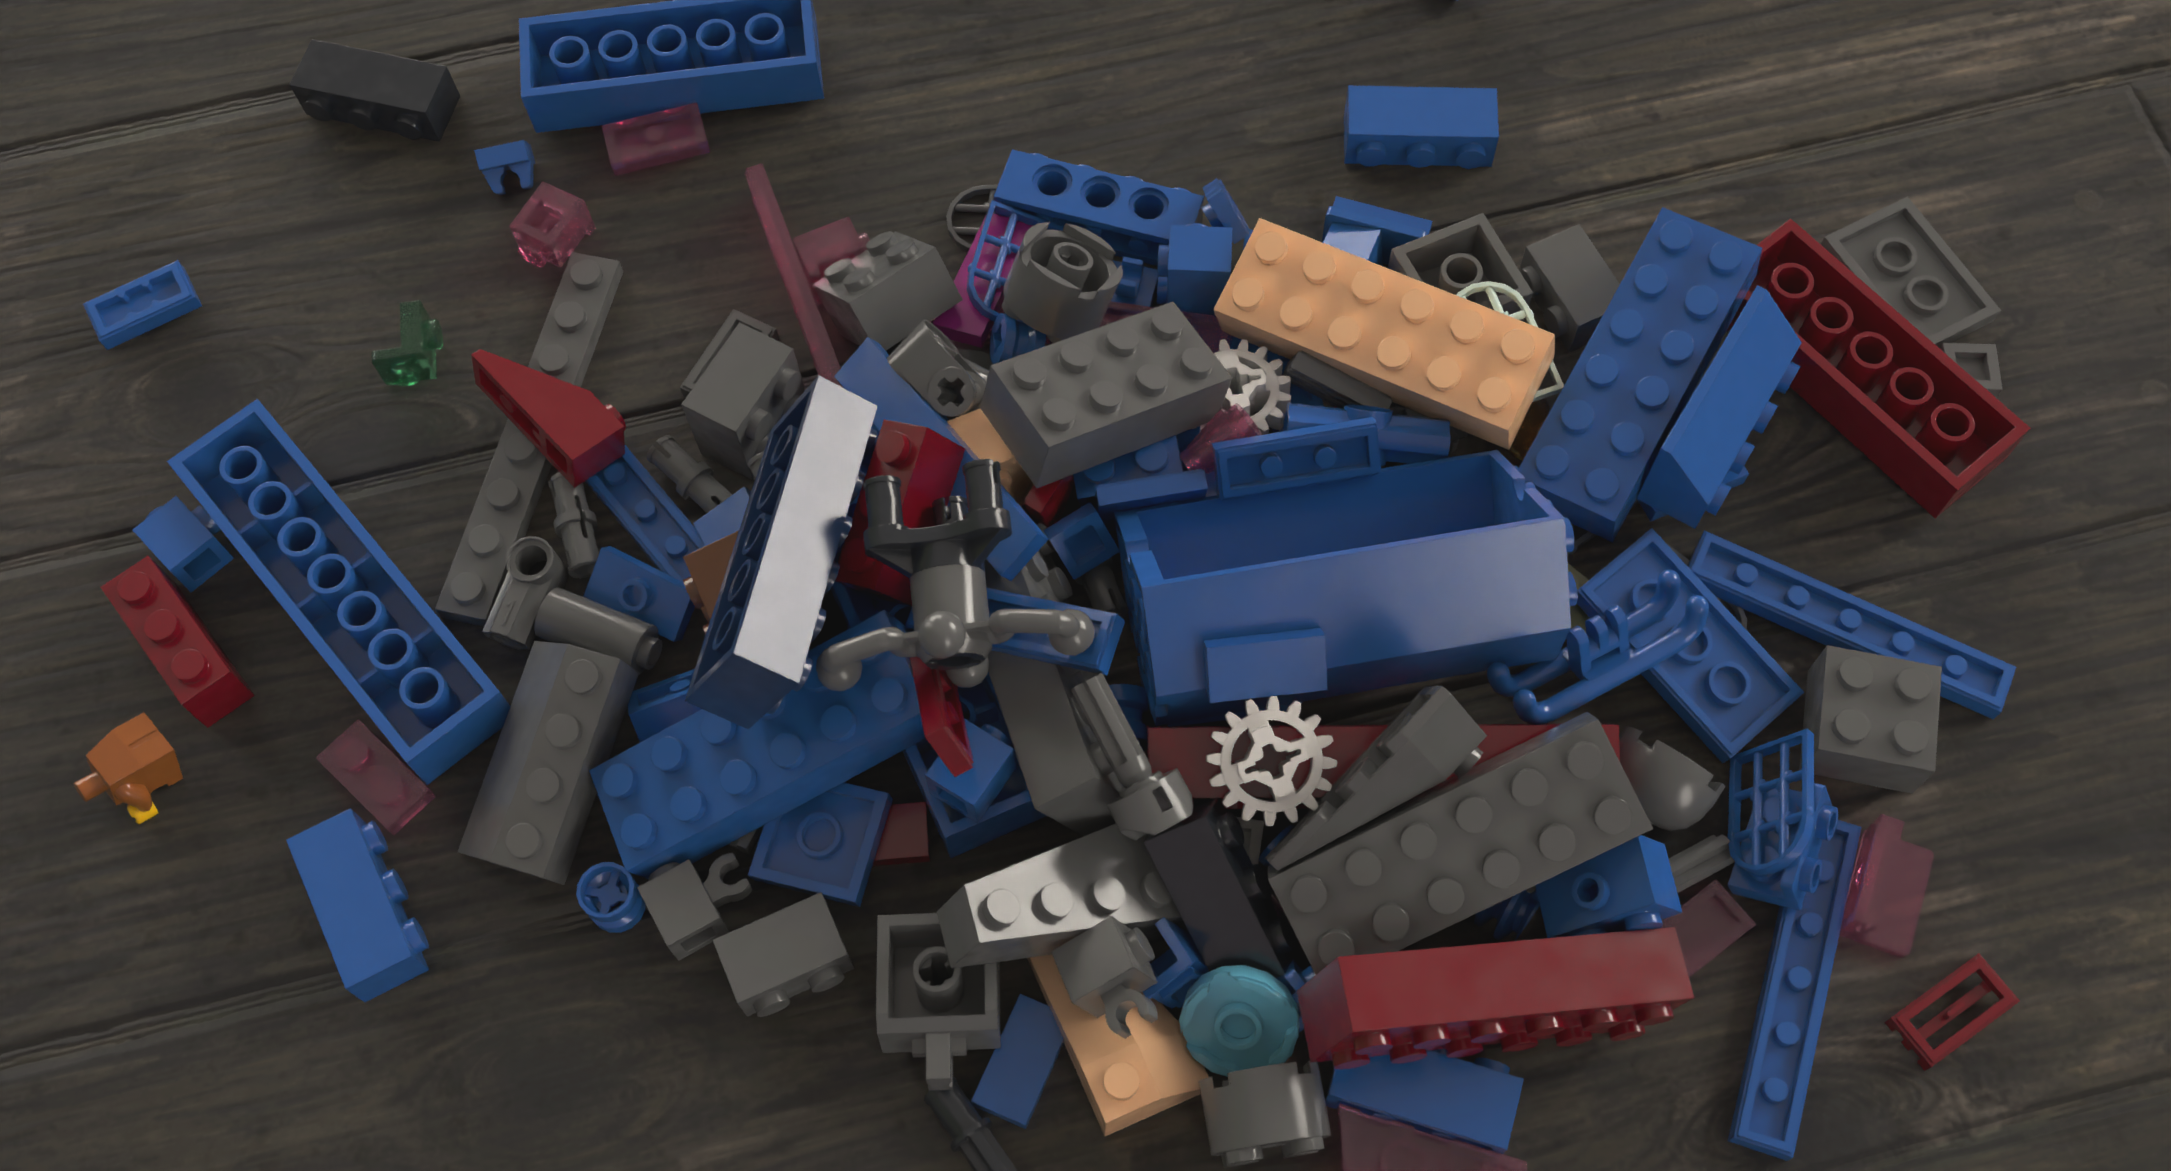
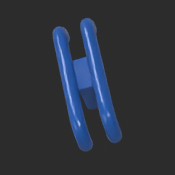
M1671 569L1663 570L1658 576L1657 589L1654 595L1641 607L1625 614L1620 606L1614 605L1605 610V622L1599 615L1586 620V633L1578 625L1571 628L1566 638L1567 647L1560 650L1557 659L1537 662L1513 675H1510V670L1505 663L1493 662L1488 666L1487 679L1493 691L1504 697H1513V707L1521 720L1531 725L1547 724L1674 656L1692 644L1701 634L1707 623L1709 614L1708 601L1700 595L1691 596L1685 605V615L1676 628L1633 652L1629 649V638L1661 620L1671 610L1679 596L1680 577L1678 573ZM1570 670L1580 679L1579 682L1540 702H1536V697L1532 692Z

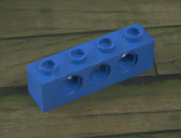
M1012 149L995 191L994 201L1063 227L1065 223L1077 225L1091 231L1106 241L1115 251V256L1143 260L1144 263L1158 266L1159 245L1169 246L1170 225L1202 224L1204 196L1191 193L1183 188H1169L1145 182L1134 176L1124 177L1099 171L1088 165L1070 164L1050 159L1039 153L1029 154Z

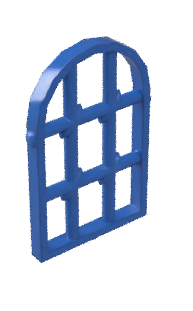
M994 200L989 205L972 263L969 264L967 269L969 273L966 288L972 305L981 315L995 322L996 317L1000 314L992 310L991 305L996 288L1000 289L1006 282L1005 278L1000 277L1006 255H1010L1011 252L1017 254L1020 246L1010 243L1017 220L1033 226L1049 222ZM993 212L1010 217L1005 234L1000 236V239L987 234ZM1050 222L1047 229L1062 231L1064 227ZM984 242L1000 247L994 270L991 269L990 273L976 268ZM974 276L990 281L984 302L978 297Z
M1809 729L1798 731L1738 753L1730 759L1727 834L1730 840L1728 844L1730 856L1739 867L1747 872L1758 876L1774 874L1788 867L1802 854L1812 835L1815 814L1814 733ZM1802 743V770L1792 772V770H1789V747ZM1780 751V777L1766 782L1763 779V757ZM1753 761V787L1741 791L1742 764ZM1802 780V811L1792 814L1789 811V784ZM1777 789L1780 792L1779 819L1765 823L1762 820V793ZM1750 798L1753 801L1752 828L1740 832L1741 801ZM1801 821L1799 832L1789 847V825ZM1776 830L1779 833V857L1768 863L1761 864L1762 834ZM1749 839L1752 842V864L1746 863L1742 858L1740 841Z

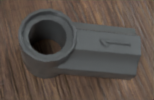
M536 536L520 538L508 550L505 560L508 573L482 630L486 637L520 651L523 649L530 650L536 636L534 630L535 619L544 598L554 588L559 587L563 589L568 579L565 564L546 540ZM540 561H547L543 570L538 574L528 575V571L534 564Z

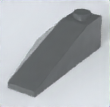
M1425 686L1332 785L1331 790L1327 791L1317 801L1319 807L1315 811L1310 809L1265 857L1266 860L1278 871L1445 781L1452 773L1458 778L1462 777L1482 756L1483 752L1477 746L1487 735L1443 686Z

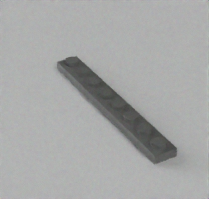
M575 252L571 253L529 362V368L581 387L624 272L620 261ZM509 418L436 604L435 610L441 618L485 626L508 573L505 562L507 552L513 543L526 536L552 464Z

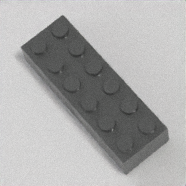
M1038 523L1037 526L1045 534L1043 530L1046 529V526L1043 523ZM1050 540L1041 547L1012 581L1000 576L987 559L984 561L986 588L1070 604L1068 598L1073 595L1066 575L1055 565L1051 553L1056 550ZM991 650L988 655V672L1034 808L1083 837L1114 824L1115 821L1106 805L1120 797L1118 792L1125 787L1118 781L1071 691L1072 688L1098 674Z
M1586 712L1472 767L1460 778L1455 775L1278 871L1272 865L1268 866V880L1315 974H1318L1337 957L1397 952L1652 830L1653 827L1599 719Z

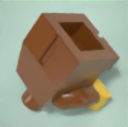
M143 712L112 729L86 754L92 773L73 784L85 802L106 791L116 805L121 803L128 804L127 810L132 818L135 817L137 824H141L159 814L152 802L150 793L165 784L168 786L173 785L183 779L175 750Z

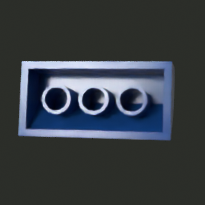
M1758 285L1756 286L1661 447L1637 497L1642 502L1694 529L1697 527L1705 511L1716 516L1732 488L1723 483V479L1729 470L1738 475L1740 474L1755 447L1746 442V439L1752 430L1760 434L1764 432L1778 407L1769 402V399L1775 390L1785 395L1801 367L1791 361L1802 342L1768 290Z

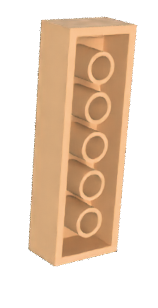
M1259 218L1213 309L1222 332L1239 339L1248 340L1249 343L1258 347L1265 346L1268 348V351L1291 359L1298 351H1304L1390 396V399L1393 400L1392 402L1430 418L1447 419L1450 421V426L1508 450L1511 448L1555 354V334L1261 218Z

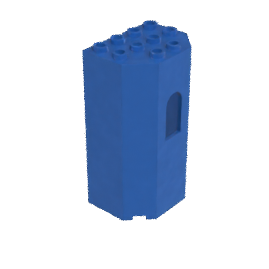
M1498 450L1381 468V474L1222 501H1220L1218 495L1114 512L1125 598L1129 609L1128 618L1136 651L1140 653V656H1137L1142 687L1146 691L1147 702L1155 726L1225 715L1228 711L1232 713L1245 711V701L1249 699L1217 703L1209 702L1206 691L1204 640L1321 628L1326 639L1327 690L1277 696L1279 705H1285L1293 701L1302 702L1487 671L1490 664L1498 661L1505 663L1508 667L1557 659L1571 629L1570 607L1577 604V587L1572 573L1568 572L1567 553L1574 550V533L1570 520L1567 517H1563L1553 507L1550 499H1546L1536 489L1533 482L1525 483V477L1519 472L1516 465L1513 466ZM1269 697L1253 698L1252 700L1258 709L1266 708Z

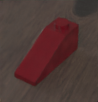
M482 349L471 354L475 384L574 488L625 455L624 431L626 430V424L622 416L612 405L606 404L604 406L591 391Z

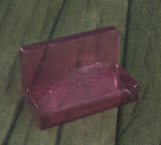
M1881 814L1863 832L1839 936L1903 958L1911 951L1934 854L1931 850L1900 840L1905 822Z

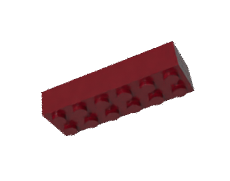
M1791 218L1757 244V246L1762 247L1757 275L1727 330L1730 332L1757 285L1768 290L1802 342L1791 361L1801 367L1790 387L1935 519L2001 464L2031 429Z
M1675 927L1341 956L1334 959L1297 990L1310 1062L1332 1061L1334 1069L1360 1067L1370 1063V1057L1389 1055L1391 1063L1394 1064L1408 1063L1427 1057L1426 1051L1445 1049L1449 1058L1465 1057L1483 1051L1482 1045L1501 1043L1503 1052H1515L1538 1045L1537 1039L1555 1038L1557 1046H1571L1590 1041L1592 1034L1605 1032L1609 1033L1611 1041L1627 1040L1644 1035L1646 1033L1644 1026L1672 1020L1674 1018V1009L1694 999Z

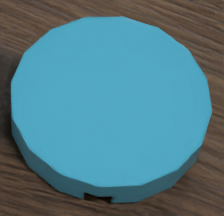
M1246 965L1221 966L1201 975L1188 989L1179 1019L1181 1032L1183 1031V1036L1187 1041L1186 1047L1192 1057L1211 1072L1228 1077L1227 1073L1284 1063L1293 1053L1300 1027L1298 1006L1288 988L1270 973Z

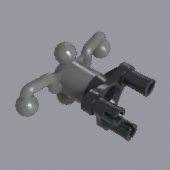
M979 459L964 464L962 471L965 476L967 498L949 496L950 506L945 505L944 497L934 500L932 502V509L935 515V526L909 529L904 525L900 491L901 480L898 477L882 475L865 480L863 490L866 496L868 529L863 533L865 555L882 562L909 578L914 632L904 633L896 627H885L831 645L821 653L816 664L818 679L824 687L834 691H845L854 687L861 678L863 668L861 660L887 651L898 657H918L931 669L945 670L947 678L953 684L959 687L971 688L980 684L988 674V655L992 650V645L1006 642L1013 637L1014 633L1048 634L1053 648L1064 655L1076 656L1088 649L1093 642L1095 628L1090 617L1079 610L1001 609L995 611L989 618L984 561L1000 541L1010 537L1012 534L1010 512L1003 508L1000 481L1001 468L998 461L993 462L992 459Z

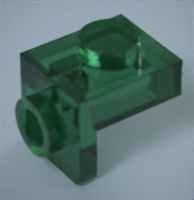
M420 300L400 303L401 347L372 351L371 359L372 364L385 384L410 386L422 380L437 378L436 349L443 348V335L438 319L430 318Z

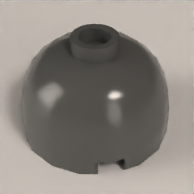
M1626 726L1619 736L1620 763L1651 825L1668 831L1687 829L1699 822L1713 807L1724 790L1725 785L1720 782H1710L1714 775L1665 743L1656 740L1651 748L1638 739L1642 731Z

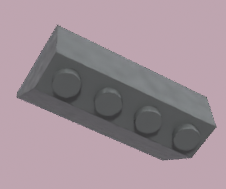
M534 641L458 853L565 885L597 794L589 770L609 760L639 672L623 660L571 644Z

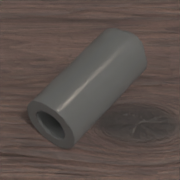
M559 587L554 588L547 594L540 605L535 619L534 630L538 638L552 643L571 644L619 658L639 672V675L645 669L651 670L661 655L663 643L662 640L658 639V628L655 625Z

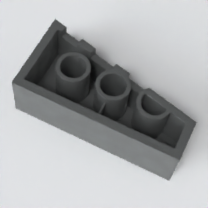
M1113 824L965 884L937 911L951 968L1052 955L1051 951L1109 916H1113L1130 929L1139 928L1148 941L1160 938L1162 935L1155 923L1163 917L1174 924H1178L1183 919L1144 844V840L1149 834L1147 833L1134 840L1122 834L1117 825Z

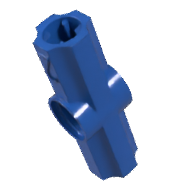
M1287 403L1282 432L1373 417L1378 426L1381 466L1386 465V461L1411 464L1447 458L1449 453L1451 436L1450 421L1447 419L1393 414V411L1390 409L1368 405L1349 404L1345 405V409L1321 405L1312 406L1301 403Z

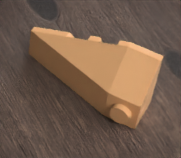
M1053 955L1027 958L1046 1003L1050 1006L1060 1029L1066 1049L1104 1136L1201 1094L1199 1081L1209 1076L1205 1067L1196 1061L1187 1049V1041L1183 1036V1031L1181 1032L1179 1021L1162 1003L1153 998L1150 999L1155 1004L1158 1013V1019L1153 1023L1142 1018L1137 1007L1129 1010L1126 1015V1025L1130 1030L1131 1036L1125 1039L1109 1028L1105 1014L1097 1018L1072 1003Z

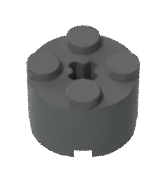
M1045 222L1032 226L1024 235L1004 284L1003 293L1005 298L1002 303V309L1009 317L1022 320L1033 329L1046 334L1051 342L1056 343L1099 328L1120 283L1123 269L1122 265L1117 269L1113 262L1116 253L1101 237L1087 229L1065 223L1062 231L1049 230L1047 228L1050 222Z
M1308 1061L1303 1066L1304 1074H1298L1296 1062L1227 1073L1228 1080L1222 1081V1087L1215 1089L1213 1077L1200 1080L1199 1087L1211 1156L1221 1155L1223 1167L1225 1168L1259 1162L1260 1159H1264L1262 1149L1281 1147L1283 1158L1319 1152L1318 1150L1325 1149L1323 1138L1332 1135L1318 1062L1311 1063Z

